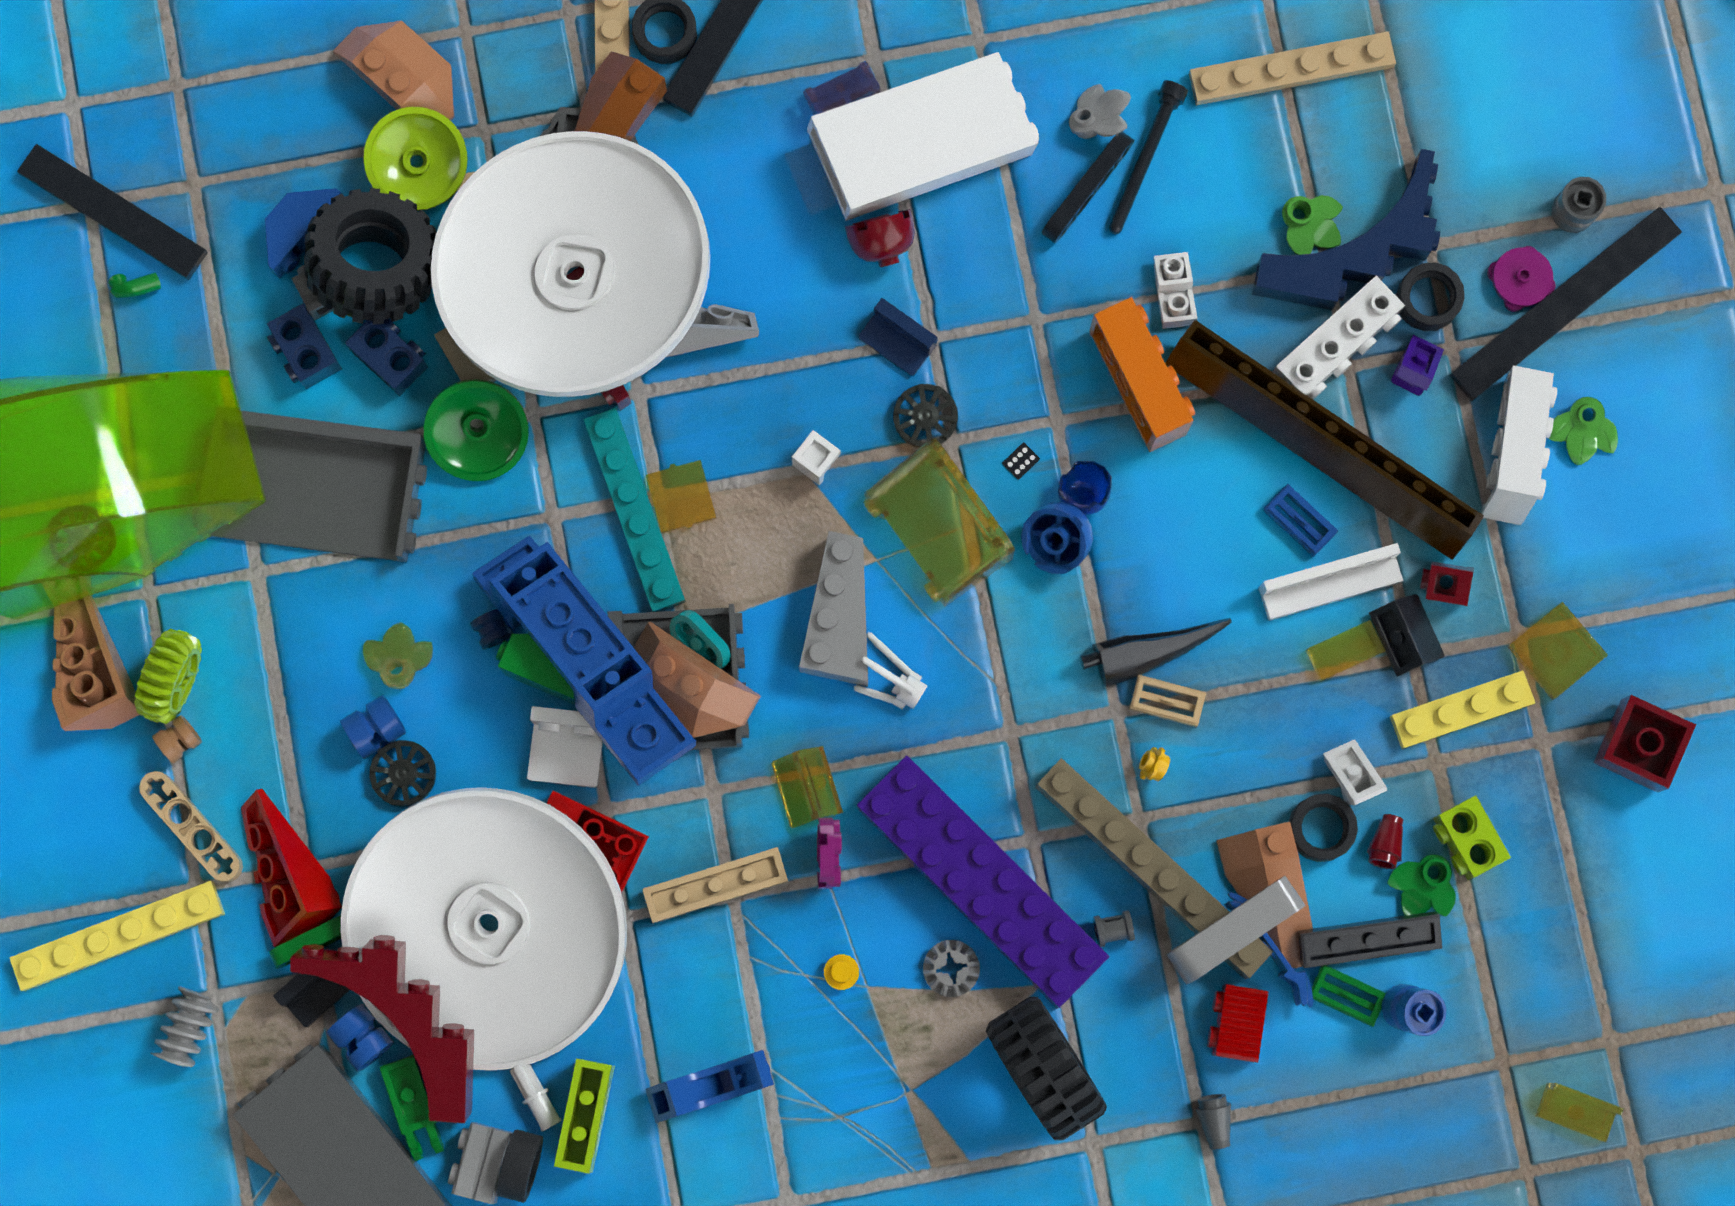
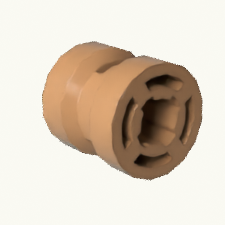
M183 715L174 719L172 726L167 730H159L152 736L159 749L173 764L182 758L183 752L187 749H195L202 743L198 733Z

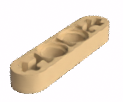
M158 771L146 774L139 785L140 793L145 801L214 879L222 882L236 880L241 875L243 869L240 856L168 775ZM153 780L157 782L164 781L165 783L161 788L165 794L172 797L176 793L177 797L172 798L166 803L160 795L155 793L150 795L149 792L153 789L150 783ZM166 803L163 809H161L160 805ZM178 804H184L189 809L188 819L181 824H176L171 819V810ZM200 830H207L212 836V842L205 850H198L193 843L195 834ZM219 845L223 847V849L217 851L221 858L225 860L232 858L233 860L230 865L233 871L230 874L226 872L218 873L221 865L214 857H210L208 861L205 859L206 856L213 854Z

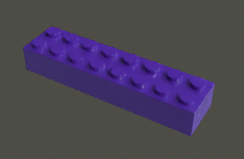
M907 755L857 804V809L1057 1009L1110 957Z

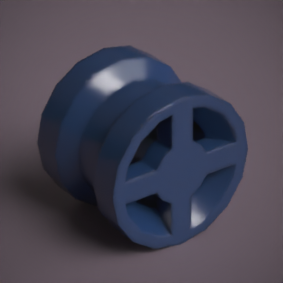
M498 609L491 610L470 623L472 629L477 631L481 637L479 643L482 649L494 647L514 634L511 627L505 625L504 617Z

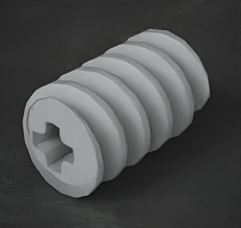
M179 986L178 990L185 996V999H173L172 1003L179 1009V1013L167 1012L166 1016L174 1024L173 1026H161L160 1030L168 1038L156 1039L154 1043L162 1049V1052L151 1054L178 1066L193 1067L195 1061L188 1053L198 1054L201 1051V1048L194 1040H205L207 1037L200 1027H210L213 1024L212 1020L205 1014L217 1013L219 1009L211 1002L213 999Z

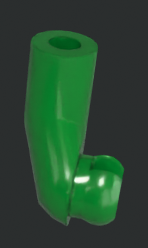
M155 272L127 281L124 274H116L108 280V284L111 287L110 292L116 298L141 296L161 289L159 277Z

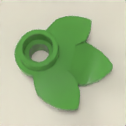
M1320 195L1311 200L1303 196L1290 198L1282 209V218L1288 226L1286 240L1292 251L1296 255L1311 254L1314 246L1324 249L1340 246V232L1332 219L1337 217L1342 211L1343 206L1334 198ZM1296 209L1302 210L1305 217L1297 219L1294 217L1293 211Z
M1582 397L1572 404L1569 412L1562 413L1554 418L1549 440L1557 442L1566 441V449L1570 459L1575 465L1579 466L1591 459L1596 453L1597 448L1607 453H1614L1618 444V433L1614 423L1605 418V410L1601 402L1592 397ZM1586 408H1591L1593 417L1585 421L1582 413Z

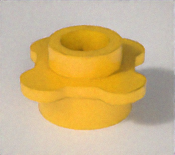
M1152 747L1150 751L1148 750L1144 753L1139 764V769L1141 770L1140 779L1145 780L1147 777L1148 780L1160 781L1164 777L1170 764V757L1165 754L1164 748L1160 747L1157 749Z

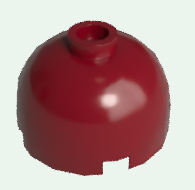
M910 209L898 211L894 215L885 214L845 226L847 239L854 253L867 262L878 261L879 267L899 263L898 256L909 250L915 236L914 222Z

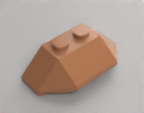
M403 21L356 27L333 50V53L396 110L406 107H424L439 112L450 121L455 117L451 64Z
M652 622L646 624L634 646V649L652 670L654 690L693 738L745 726L761 697L755 691Z

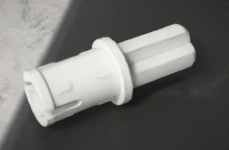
M518 1064L514 1066L510 1073L525 1099L522 1103L524 1105L528 1104L541 1128V1132L561 1122L562 1119L559 1118L546 1094L549 1091L548 1088L544 1089L531 1065L521 1067Z

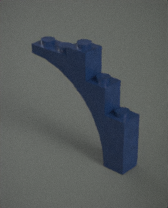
M1420 150L1415 159L1409 183L1400 200L1385 218L1365 234L1342 246L1313 254L1287 256L1262 253L1257 264L1252 295L1333 310L1338 300L1343 301L1345 297L1347 281L1342 279L1369 283L1377 275L1382 281L1385 276H1390L1394 256L1389 254L1425 261L1431 251L1436 252L1440 239V231L1435 230L1437 219L1424 217L1429 216L1432 205V196L1427 195L1429 183L1434 184L1438 171V164L1433 163L1435 151Z

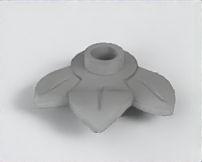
M1101 84L1088 88L1077 101L1078 109L1069 118L1071 131L1083 139L1095 137L1097 134L1103 137H1110L1124 131L1128 126L1119 115L1130 102V93L1119 89L1105 92Z

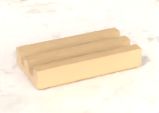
M1138 675L1129 710L1198 727L1206 692ZM1143 685L1197 699L1196 705L1142 691ZM1139 699L1194 712L1193 717L1141 704Z

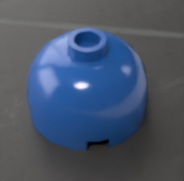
M1052 502L1035 510L1023 524L1021 533L1022 547L1026 555L1030 553L1031 557L1036 561L1034 565L1040 570L1051 574H1065L1079 566L1089 554L1094 539L1092 526L1086 515L1077 507L1064 502Z

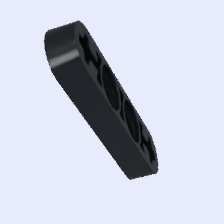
M1123 131L1113 137L1042 230V234L1055 244L1062 238L1128 153L1135 141Z

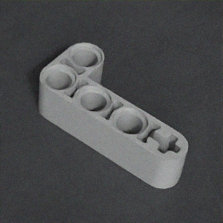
M1283 876L1166 955L1185 984H1190L1306 905L1287 877Z

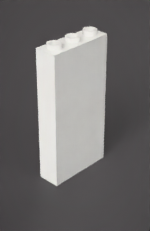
M999 52L811 116L807 131L846 221L1033 154L1038 145L1039 133L1035 124L1029 122L1027 118L1024 98L1020 92H1016L1012 84L1011 68L1006 61H1002Z

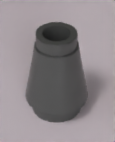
M1212 1094L1198 1098L1199 1106L1195 1109L1209 1143V1148L1222 1149L1231 1145V1103L1227 1102L1226 1095Z

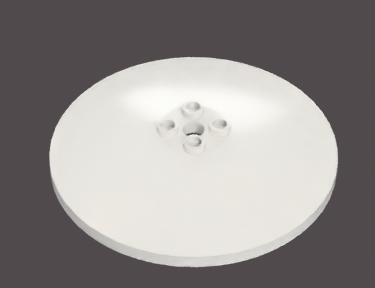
M568 131L535 137L510 147L482 165L461 186L449 203L435 236L431 260V280L435 303L445 327L460 350L473 364L501 383L521 391L552 397H575L607 391L634 380L656 366L672 352L693 324L701 308L710 274V247L705 222L697 201L679 174L660 157L636 143L604 133ZM573 267H582L584 274L578 280H569L566 278L568 270Z
M478 787L457 789L426 798L395 816L373 837L355 863L348 879L341 911L342 947L359 948V952H362V948L370 939L378 935H390L395 937V941H406L405 983L414 979L428 980L430 985H440L439 1027H442L444 1024L457 1023L464 1025V1029H474L473 1070L491 1071L512 1069L518 1064L522 1067L541 1061L574 1042L591 1026L609 1001L619 980L627 946V921L622 893L615 874L599 847L579 825L567 815L536 798L514 791ZM484 914L495 916L498 920V929L494 931L484 929L480 923L481 916ZM360 996L376 1020L401 1043L410 1048L408 1042L392 1021L369 1000Z

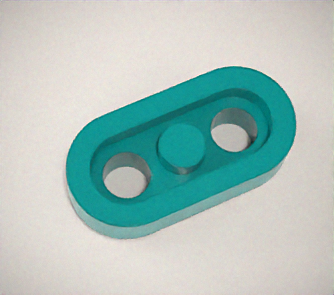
M684 610L672 618L669 626L671 636L720 669L729 663L730 650L728 645L699 614L692 610Z

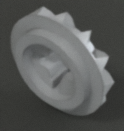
M942 941L933 946L924 959V978L929 987L942 996H961L970 991L979 978V960L973 949L961 941ZM947 953H950L954 963L967 965V967L957 971L956 984H953L948 973H936V970L941 969V967L947 964Z

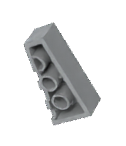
M829 531L799 669L801 673L868 687V666L861 661L862 657H867L863 538Z

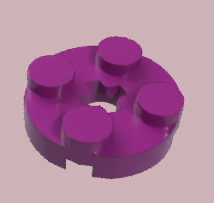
M818 818L817 861L818 867H820V872H817L818 889H833V887L841 886L839 854H841L842 836L840 820Z

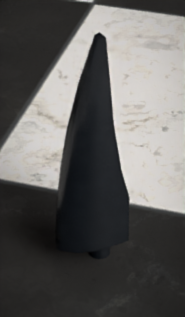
M1230 618L1174 631L1123 635L1092 644L1094 652L1080 656V662L1083 669L1098 666L1105 687L1149 672L1184 655L1231 624L1232 621Z

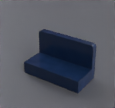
M883 298L874 307L873 317L859 334L860 341L910 376H915L937 346L938 341L936 335Z

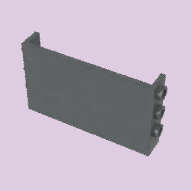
M215 407L211 435L205 438L203 445V456L207 458L205 470H201L198 475L197 489L201 491L199 504H195L192 510V525H195V530L203 536L407 562L408 554H413L416 546V533H412L414 519L419 520L422 508V500L417 499L419 485L424 486L427 477V466L423 465L426 447L422 434Z

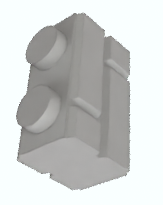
M471 1122L469 1129L463 1128L458 1142V1149L463 1150L460 1164H453L448 1179V1184L454 1185L451 1194L488 1204H496L498 1200L497 1184L513 1132L476 1122Z

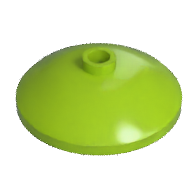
M424 107L401 108L379 120L368 135L363 156L365 172L372 187L380 189V193L389 194V191L397 193L403 201L406 199L411 200L417 204V211L437 207L450 199L461 186L466 175L468 163L466 145L457 127L444 115ZM414 156L423 158V165L421 167L415 168L411 165V159Z

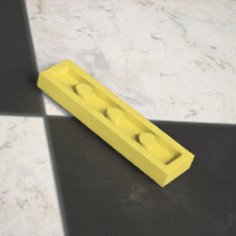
M1522 670L1390 716L1401 749L1531 706L1535 704V700L1525 673Z

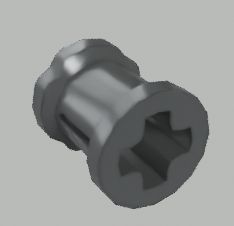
M1129 910L1122 911L1121 915L1100 918L1099 915L1093 916L1095 936L1100 947H1105V944L1108 942L1123 939L1128 941L1135 940Z

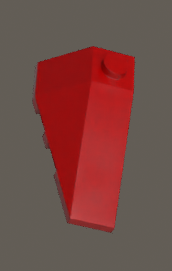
M256 789L242 805L241 811L248 848L256 852L258 871L253 872L255 884L262 883L265 903L259 904L261 915L273 946L277 947L331 920L342 908L330 876L263 789Z

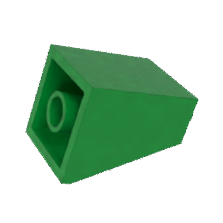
M512 634L509 642L506 640L502 642L496 660L500 661L498 667L506 676L575 705L573 689L529 634Z

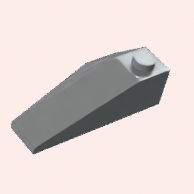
M717 304L710 305L708 309L701 307L684 338L666 357L758 337L759 328L755 313Z

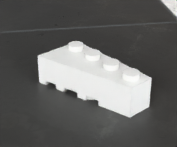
M1513 365L1504 381L1497 424L1503 425V428L1498 429L1493 443L1491 455L1498 456V459H1494L1490 474L1487 477L1485 489L1492 490V493L1486 504L1482 505L1481 514L1484 515L1483 518L1522 525L1537 499L1542 500L1544 496L1546 480L1541 479L1542 469L1547 467L1550 456V449L1545 448L1546 438H1550L1554 419L1549 417V410L1554 407L1557 397V388L1552 387L1554 373Z

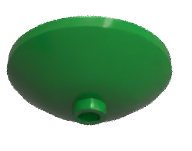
M480 379L460 381L442 390L431 402L426 412L423 427L427 450L436 464L452 476L469 481L494 479L511 470L521 459L529 436L528 419L519 400L503 386ZM474 419H480L483 422V426L475 428L470 422Z

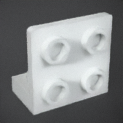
M532 706L530 721L534 726L527 774L528 780L596 788L598 785L603 741L579 711Z

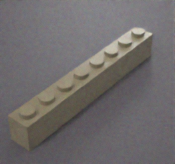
M1062 758L1036 785L1035 788L1195 935L1230 912ZM1258 938L1226 959L1225 962L1243 979H1248L1273 951Z

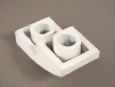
M1188 252L1154 256V270L1162 328L1190 326L1198 318L1192 290L1193 278Z

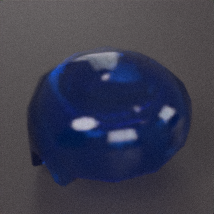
M1077 461L1067 474H1062L1058 484V499L1060 502L1077 507L1085 515L1097 513L1105 507L1110 499L1112 476L1105 466L1095 461Z

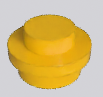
M838 954L831 957L825 964L824 977L832 988L846 990L857 982L859 967L852 957Z

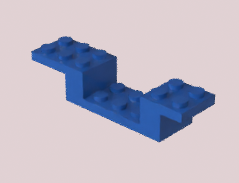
M529 535L472 573L474 581L513 630L522 625L573 689L576 709L638 786L696 746V740L654 690L653 674L650 667L548 542L539 547Z

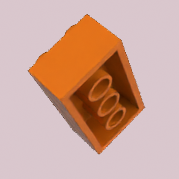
M1130 297L1094 314L1089 332L1149 452L1186 436L1194 421L1192 416L1195 415V410L1187 396L1182 398L1177 388V385L1180 384L1178 375L1171 365L1166 366L1161 356L1164 354L1162 343L1157 335L1151 336L1146 326L1149 323V319L1141 304L1136 306L1133 298Z

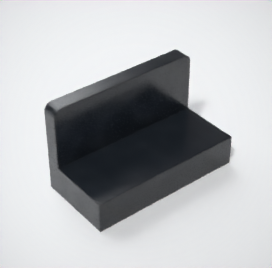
M1417 594L1396 599L1369 612L1396 676L1406 674L1425 664L1444 658V652Z
M298 973L275 993L273 997L282 1007H287L304 1027H310L346 995L350 989L318 976Z

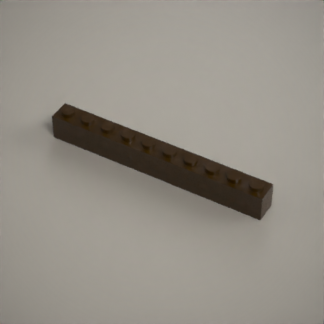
M1194 320L1165 362L1166 366L1171 365L1180 376L1451 560L1456 557L1471 538L1484 517L1483 514L1197 320Z

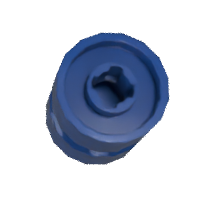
M383 694L366 704L365 712L362 713L356 710L340 720L347 736L363 759L379 751L383 741L392 743L407 733L396 712Z
M1398 984L1388 990L1382 1000L1384 1019L1390 1026L1398 1030L1419 1036H1430L1441 1029L1446 1020L1447 1009L1445 1002L1439 994L1432 990L1409 984Z
M360 1004L350 1010L326 1032L338 1048H346L345 1057L357 1072H360L376 1061L394 1044V1041L383 1027L374 1026L375 1018L364 1004Z

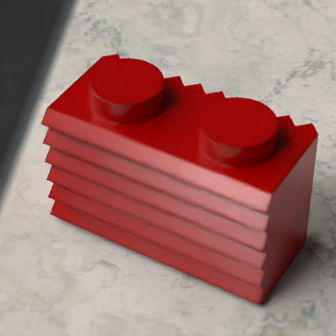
M1225 984L1222 986V991L1215 992L1213 1012H1218L1217 1027H1210L1207 1043L1209 1048H1213L1212 1056L1258 1063L1268 991Z

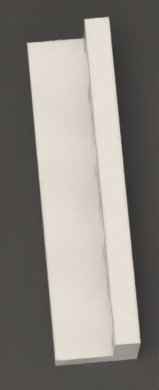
M1398 543L1264 581L1258 589L1268 621L1403 582L1396 559L1401 553Z

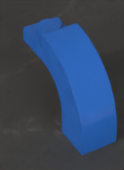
M760 1050L657 1084L645 1090L655 1122L659 1123L774 1085L764 1051Z

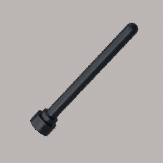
M1164 80L1158 92L1160 97L1158 102L1161 105L1110 222L1109 230L1112 234H1119L1122 231L1173 110H1177L1179 105H1183L1188 94V90L1176 82Z

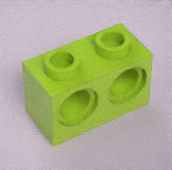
M1476 795L1433 818L1436 823L1433 826L1435 835L1443 845L1447 843L1454 855L1450 857L1453 867L1460 876L1465 875L1467 880L1475 878L1511 858ZM1456 814L1463 816L1467 820L1468 827L1465 833L1457 832L1452 826V819ZM1474 845L1481 847L1485 853V860L1481 865L1474 863L1470 858V849Z

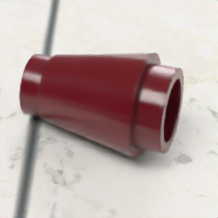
M1392 814L1383 815L1382 821H1380L1367 850L1369 854L1368 862L1384 869H1395L1397 862L1402 860V825L1404 820L1401 817Z

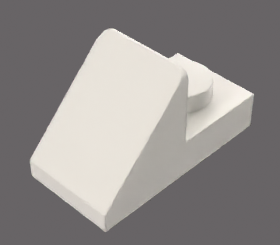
M1355 739L1323 753L1325 763L1341 786L1343 800L1347 804L1357 805L1387 791L1386 785Z

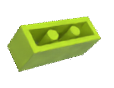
M576 1058L554 1167L589 1174L593 1173L615 1069L614 1065Z

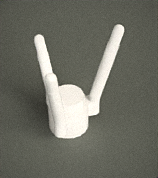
M868 632L867 638L905 675L902 674L899 678L864 656L861 659L862 663L895 684L891 692L897 696L895 697L859 685L854 686V691L891 703L902 710L905 705L914 709L928 685L920 681L922 676L912 671L873 633Z

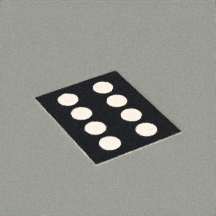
M1023 442L1002 464L1019 480L1040 458Z

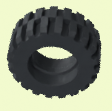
M370 188L369 192H361V189L351 190L349 195L345 197L343 194H339L331 198V205L328 203L323 204L317 210L316 216L312 217L308 224L307 234L305 235L304 272L305 277L308 279V287L312 294L318 295V302L325 308L333 307V314L341 318H345L346 315L352 317V322L363 324V320H370L373 324H384L385 319H391L392 322L403 319L404 312L412 314L419 309L420 302H426L431 294V260L437 233L436 229L430 225V218L424 211L417 212V204L409 199L401 200L400 195L389 191V194L380 193V189ZM376 242L393 249L399 254L402 261L387 270L367 271L351 265L340 253L356 243Z
M1038 997L1026 998L989 1022L986 1033L994 1049L997 1051L1001 1061L1031 1109L1054 1140H1065L1104 1115L1107 1105L1066 1037Z

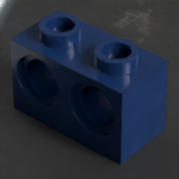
M303 303L267 323L272 332L267 338L277 355L283 352L289 363L285 364L284 368L293 383L300 381L305 389H308L342 370L324 336ZM293 327L301 328V333L297 339L286 340V333L289 329ZM307 357H318L315 367L308 370L302 368V363Z
M385 319L384 324H373L372 321L367 320L345 344L360 361L400 397L428 368L423 359L426 353L412 340L406 344L398 336L401 330L390 319ZM373 336H385V341L380 347H369V341ZM402 357L410 359V364L405 370L396 371L393 369L397 359Z

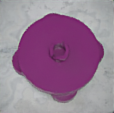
M1524 246L1507 251L1498 261L1493 262L1487 270L1488 278L1493 282L1495 291L1504 300L1506 309L1511 312H1518L1523 307L1538 304L1550 295L1556 287L1553 279V270L1549 261L1532 246Z

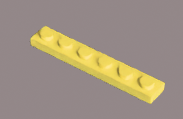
M208 881L9 958L20 991H27L223 916L225 912L214 881Z

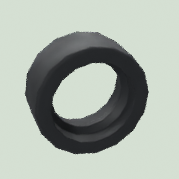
M645 0L636 9L632 20V34L639 52L648 60L659 64H671L684 59L691 51L697 39L696 20L690 7L682 0ZM659 12L674 13L684 23L685 32L682 39L671 47L660 48L654 46L645 36L647 20Z
M1436 262L1422 263L1412 268L1400 282L1396 296L1405 305L1400 312L1402 319L1411 327L1422 331H1437L1448 326L1461 311L1465 299L1464 285L1458 274L1448 266ZM1423 278L1439 280L1447 287L1450 293L1448 308L1437 316L1423 315L1411 303L1410 292L1412 286Z
M1316 794L1301 801L1291 812L1289 818L1298 853L1304 858L1316 862L1332 861L1347 853L1354 844L1358 832L1357 818L1350 805L1340 797L1330 794ZM1326 807L1332 809L1342 820V837L1336 845L1330 848L1320 849L1312 846L1306 841L1302 833L1303 819L1314 808Z
M514 1130L502 1162L497 1184V1196L522 1203L526 1202L538 1169L543 1147V1136Z

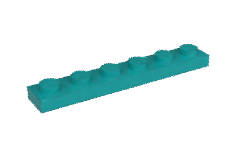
M613 408L583 419L652 612H660L685 603L686 600L617 409Z

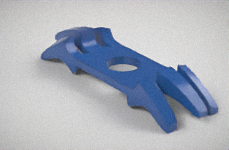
M1230 892L1227 895L1233 901L1226 902L1224 906L1232 911L1246 902L1247 899ZM1266 932L1259 939L1273 951L1270 956L1281 970L1278 977L1291 985L1296 1006L1300 1004L1305 1006L1307 1004L1311 1008L1313 1006V994L1306 972H1296Z

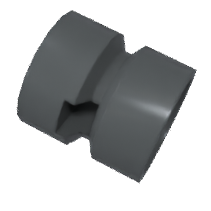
M1590 177L1572 179L1566 184L1552 204L1551 215L1556 225L1570 233L1586 230L1603 212L1606 205L1607 195L1603 186L1597 180Z

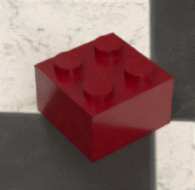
M1629 695L1620 700L1593 763L1655 792L1667 790L1672 783L1696 724L1638 697Z

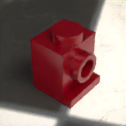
M1432 561L1431 569L1424 568L1420 589L1427 590L1425 599L1468 606L1474 567H1463ZM1445 575L1452 577V586L1443 587L1440 584V578Z

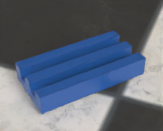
M1289 484L1263 509L1270 518L1313 558L1338 532L1326 518ZM1286 495L1327 533L1324 537L1283 500ZM1279 506L1291 519H1293L1305 532H1307L1317 542V544L1314 545L1279 511H1277L1275 507Z

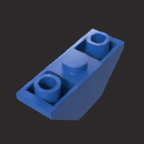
M338 189L287 193L265 218L268 266L279 279L285 273H291L299 264V256L305 251V235L307 234L311 218L316 216L317 210L323 204L328 203L331 205V198L342 194Z

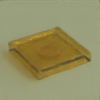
M1563 602L1558 604L1507 646L1552 700L1556 699L1608 656Z

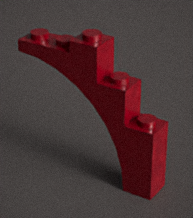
M378 935L367 942L362 948V952H359V948L341 947L337 951L324 950L322 945L316 944L304 945L302 949L299 948L290 958V972L318 976L349 988L369 1000L386 1015L406 1039L420 1066L428 1096L429 1121L465 1123L472 1113L474 1029H464V1025L457 1023L444 1024L442 1027H439L440 985H430V982L424 979H414L405 983L406 941H395V937L390 935Z

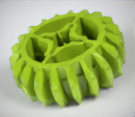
M171 628L164 631L156 639L155 645L150 648V653L147 659H145L144 667L140 671L141 675L137 682L138 687L135 692L136 699L134 703L138 714L150 721L167 724L173 721L181 712L199 671L198 667L202 652L199 639L188 632L177 631Z

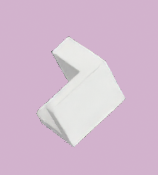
M812 430L792 456V466L820 485L824 481V474L841 454V450Z

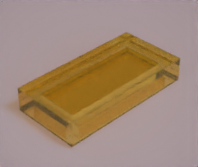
M1369 620L1307 648L1306 652L1320 681H1323L1384 653L1385 650Z

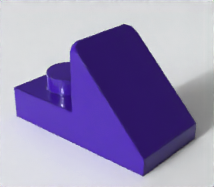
M1412 335L1392 375L1391 382L1415 395H1422L1424 390L1427 391L1434 378L1444 349Z

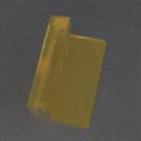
M823 746L798 750L772 761V768L791 828L800 827L818 820V818H829L843 813Z
M1547 1083L1536 1117L1598 1141L1607 1142L1615 1115L1622 1116L1624 1108L1558 1083Z

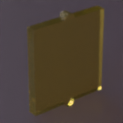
M701 460L680 466L671 464L669 469L646 475L661 533L683 527L691 529L694 524L717 518Z

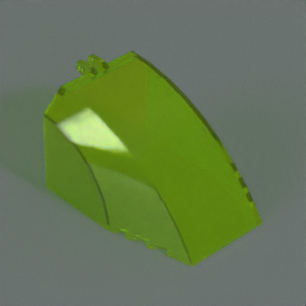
M229 370L47 375L0 379L1 616L18 620L145 578L155 572V568L167 560L171 562L182 555V551L194 543L203 542L211 537L210 533L226 523L230 525L267 502Z

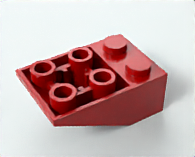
M553 790L546 804L567 815L591 837L611 866L622 893L649 836Z

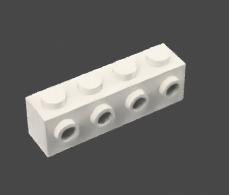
M1376 275L1275 367L1273 373L1314 400L1327 388L1324 381L1332 374L1338 378L1352 365L1349 359L1357 351L1361 355L1365 354L1377 342L1374 336L1383 329L1388 333L1401 321L1402 318L1398 314L1405 305Z

